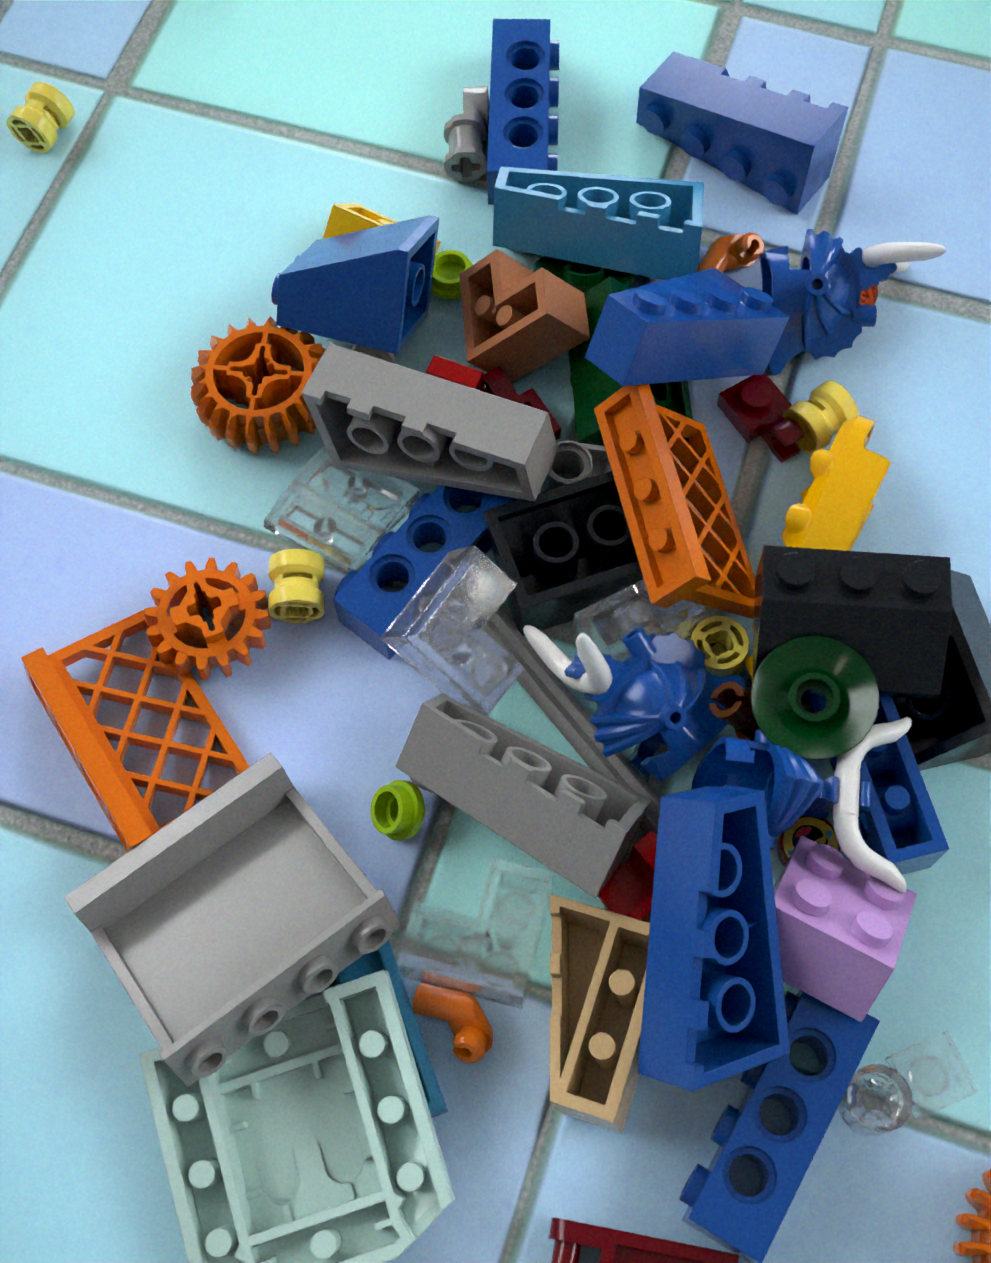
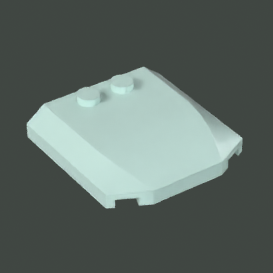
M381 970L325 989L323 994L301 1001L283 1015L282 1020L276 1027L265 1034L252 1038L231 1054L218 1071L207 1077L199 1078L189 1087L162 1060L159 1055L162 1051L160 1046L138 1053L188 1263H383L402 1255L455 1199L387 970Z

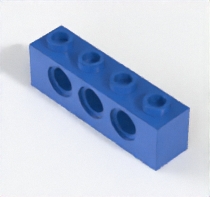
M493 19L487 155L488 205H494V187L500 166L558 170V154L548 153V146H558V115H549V108H558L559 77H549V71H559L560 40H550V19Z
M439 485L432 494L425 493L420 496L412 506L409 518L396 532L389 531L383 535L374 547L372 557L359 571L353 570L349 572L338 584L333 602L339 622L390 660L492 549L483 518V511L520 499ZM462 505H473L478 508L471 513H460L455 510ZM430 542L439 543L443 546L435 552L419 550L422 545ZM392 581H401L407 584L398 592L391 593L382 590L383 586Z
M806 694L812 713L819 712L825 707L824 699L819 694ZM879 696V708L874 724L899 720L900 717L892 696ZM906 734L896 742L870 749L865 754L860 769V782H871L869 813H859L858 817L862 838L870 849L892 862L902 875L931 868L949 850V846ZM837 757L829 759L834 773Z
M788 990L784 994L789 1048L793 1043L809 1045L816 1052L819 1059V1068L816 1075L807 1076L795 1070L790 1062L789 1054L744 1071L740 1081L748 1085L749 1089L738 1109L728 1104L720 1116L710 1137V1140L717 1143L719 1147L708 1169L697 1163L679 1197L680 1201L688 1205L682 1218L683 1222L734 1254H739V1257L749 1263L763 1262L880 1022L869 1014H866L863 1021L859 1022L801 990L798 991L797 995ZM774 1099L781 1102L787 1108L790 1114V1127L785 1135L772 1134L762 1125L759 1109L763 1100ZM737 1157H744L753 1161L760 1171L761 1185L752 1197L739 1194L729 1181V1167Z

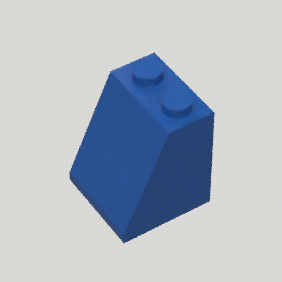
M428 215L316 240L301 255H298L283 272L278 273L275 277L271 299L272 303L277 305L276 325L398 354L428 316L440 217Z

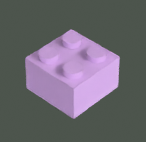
M801 835L774 885L783 981L862 1022L895 969L917 894L908 889L905 893L898 892L883 881L856 868L848 858L844 857L835 848L825 844H818Z

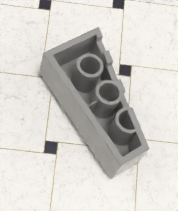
M331 343L328 344L301 392L334 466L339 468L535 502L558 451L549 413Z
M442 693L421 704L395 766L410 776V780L419 788L439 795L594 898H597L623 862L652 801Z

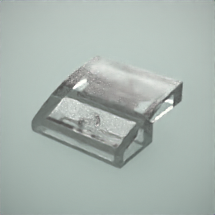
M324 445L300 470L275 502L264 519V528L301 549L319 553L323 556L325 563L347 575L353 570L359 571L372 557L373 549L381 537L391 531L410 512L419 497L420 489L401 478L335 467Z

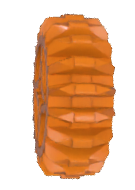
M271 316L264 326H257L250 317L244 329L237 330L229 324L228 336L224 339L211 335L210 346L212 350H199L197 359L199 366L191 368L193 386H191L192 391L190 394L194 405L197 406L196 412L201 423H204L205 427H209L211 434L216 437L217 441L226 438L228 445L232 446L234 450L247 443L248 449L254 455L257 454L262 444H269L270 449L277 454L280 447L279 442L288 439L290 443L297 447L300 440L299 432L303 431L315 435L317 427L301 392L325 351L321 343L315 344L314 337L310 333L302 331L298 333V330L286 327L278 328L276 321ZM224 398L235 399L236 404L247 405L249 409L237 407Z

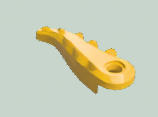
M861 415L844 421L829 451L824 449L814 451L810 457V471L814 481L811 486L800 494L803 500L802 504L796 503L790 506L785 516L786 527L782 533L783 543L786 544L785 547L852 550L874 507L872 501L891 464L887 458L865 449L873 432L875 421ZM753 621V624H752L753 633H754V621ZM752 654L746 658L744 665L752 676L751 682L753 683Z

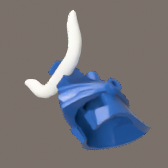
M807 229L800 269H790L788 246L763 251L764 253L759 255L762 291L773 298L772 306L789 316V320L767 366L770 374L774 376L780 374L786 364L800 352H807L817 360L825 356L834 358L841 350L852 348L855 338L862 333V327H874L877 318L876 305H859L861 292L869 290L870 286H878L879 282L886 281L892 273L908 270L910 267L909 262L925 261L944 255L946 248L943 245L928 242H888L871 245L864 250L858 247L847 253L842 247L844 242L841 237L832 239L827 231L816 234L812 229Z
M525 625L523 628L529 643L546 666L567 686L574 690L585 692L584 699L597 704L598 708L595 715L591 716L590 722L597 728L594 738L596 742L603 744V755L608 757L636 745L633 753L626 760L645 776L649 777L652 775L661 782L675 773L728 725L727 722L711 713L709 703H716L725 709L717 701L711 699L714 690L722 683L729 681L738 683L745 690V680L739 675L716 676L708 672L705 668L706 654L696 648L693 640L682 639L672 631L663 635L650 634L648 636L642 627L633 629L622 639L623 644L632 656L621 662L620 660L613 659L612 655L602 654L591 638L585 633L577 636V651H575L574 660L572 661L539 629L531 625ZM665 743L669 750L654 756L655 751Z
M905 717L888 723L874 724L860 744L849 752L837 757L834 777L822 779L815 769L801 756L795 755L786 747L781 748L779 745L771 743L760 729L755 731L754 741L723 736L718 739L701 759L692 780L691 790L705 786L764 790L770 851L774 850V840L789 830L801 816L826 819L829 813L833 812L834 831L839 846L853 865L870 876L883 881L898 892L905 893L907 891L906 881L896 866L870 849L862 838L858 817L859 813H869L871 782H860L861 762L865 754L877 746L896 742L909 731L912 723L911 718Z

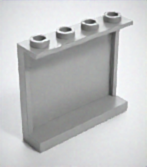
M271 752L64 897L75 916L92 934L162 1049L159 1053L162 1060L187 1087L199 1078L207 1077L218 1071L231 1054L255 1036L272 1030L279 1024L284 1014L309 995L325 990L334 982L341 971L362 955L378 950L386 943L390 935L402 926L386 894L382 889L377 891L295 789L284 768Z

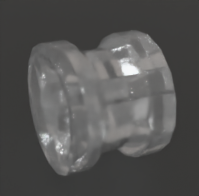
M870 1064L855 1072L838 1106V1111L843 1121L853 1131L864 1136H879L901 1127L910 1117L913 1107L912 1091L907 1080L896 1069L884 1064ZM865 1083L868 1085L869 1088H876L878 1090L876 1091L873 1089H867ZM883 1099L886 1100V1105H885V1108H884V1109H885V1111L888 1113L887 1115H886L885 1112L882 1110L883 1105H884Z

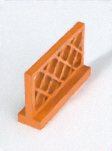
M649 384L623 386L595 407L594 412L651 605L667 609L681 599L754 619L755 576L705 425L655 404ZM683 437L689 439L690 445ZM701 545H702V546L704 547V549L709 553V555L714 559V561H713V560L708 556V554L703 550V548L701 547ZM727 576H728V577L730 578V580L736 585L737 589H736L735 586L729 581V579L727 578Z
M144 610L49 655L46 654L42 647L21 657L32 689L126 852H129L170 823L168 822L159 827L150 812L156 791L187 797L188 800L183 812L185 813L196 805L197 800L202 801L215 792L201 788L209 763L233 768L237 775L250 767L190 671L185 676L179 675L174 664L175 660L164 665L159 661L156 651L158 647L152 648L149 659L120 652L125 638L151 627L145 618ZM85 657L105 662L97 684L72 679L66 667ZM115 664L144 671L136 694L107 687ZM154 673L179 680L182 687L176 703L146 696ZM82 694L92 696L89 705H87ZM188 696L195 708L186 706ZM102 699L132 706L123 730L100 725L95 717ZM142 708L172 715L164 739L133 732ZM181 717L203 722L207 725L210 732L204 749L173 742ZM108 739L119 742L116 752ZM216 741L223 753L213 751ZM129 744L160 751L151 776L126 771L122 762ZM169 753L200 760L192 786L161 779ZM136 786L147 788L144 798H142Z

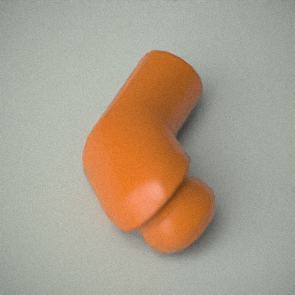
M751 232L720 237L709 247L697 267V272L716 268L724 273V271L751 266L760 258L759 255L764 251L763 240L759 235Z
M423 982L418 985L413 1000V1012L447 1021L454 1035L453 1053L455 1056L466 1063L480 1061L492 1047L493 1029L477 999L473 995L462 991Z

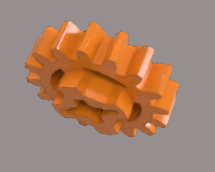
M209 558L205 570L197 571L192 561L185 562L186 575L179 578L176 574L169 571L165 574L169 588L167 590L159 588L151 590L150 594L157 607L144 609L145 618L148 625L151 626L146 630L152 647H158L156 651L164 665L175 660L174 664L179 675L185 676L194 666L197 667L201 679L208 680L211 669L220 667L221 672L226 677L232 675L231 662L238 660L246 666L252 663L248 651L250 646L264 649L266 646L264 634L260 631L271 628L269 611L265 610L268 608L265 590L257 591L258 584L256 577L252 573L240 579L241 575L238 564L235 562H231L224 571L218 570L215 558ZM203 607H207L210 616L214 617L212 619L215 627L213 631L209 630L206 621L203 622V618H205L202 611Z

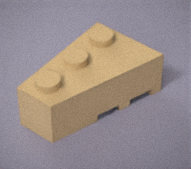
M550 894V914L552 916V953H550V975L552 976L550 1102L562 1114L622 1134L640 1075L638 1074L650 923Z

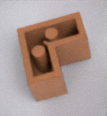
M496 249L459 274L467 362L486 372L500 367L512 384L590 339L584 293L544 268L534 272Z

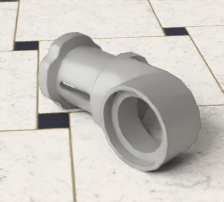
M488 86L463 87V114L454 115L444 124L443 136L446 143L449 144V153L444 159V170L446 175L458 182L477 181L482 175L487 173V157L482 152V144L486 140L489 129Z

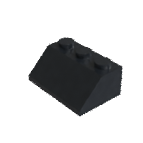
M612 471L539 493L535 502L520 499L483 511V518L502 589L517 628L523 636H525L523 632L525 625L534 626L542 631L649 596Z
M764 545L755 577L753 679L762 661L778 646L801 637L819 636L840 641L859 653L868 663L875 676L879 696L937 700L941 692L953 613L950 557Z
M951 570L953 613L940 696L937 700L892 696L900 719L908 717L912 720L911 727L906 736L920 771L980 757L991 752V625L971 576Z

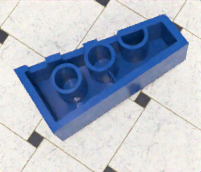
M673 51L639 87L636 123L643 126L648 132L659 135L683 149L688 155L699 158L718 169L731 180L740 182L765 196L771 203L780 205L797 215L830 176L849 107L832 102L827 108L812 104L809 94L794 89L788 95L766 89L765 80L749 75L746 80L740 81L731 78L724 67Z
M710 268L609 294L584 358L622 386L763 375L789 320V316L772 306L774 300L767 293L755 288L743 287L716 268Z
M705 786L660 797L638 1074L693 1092L790 1053L764 790Z

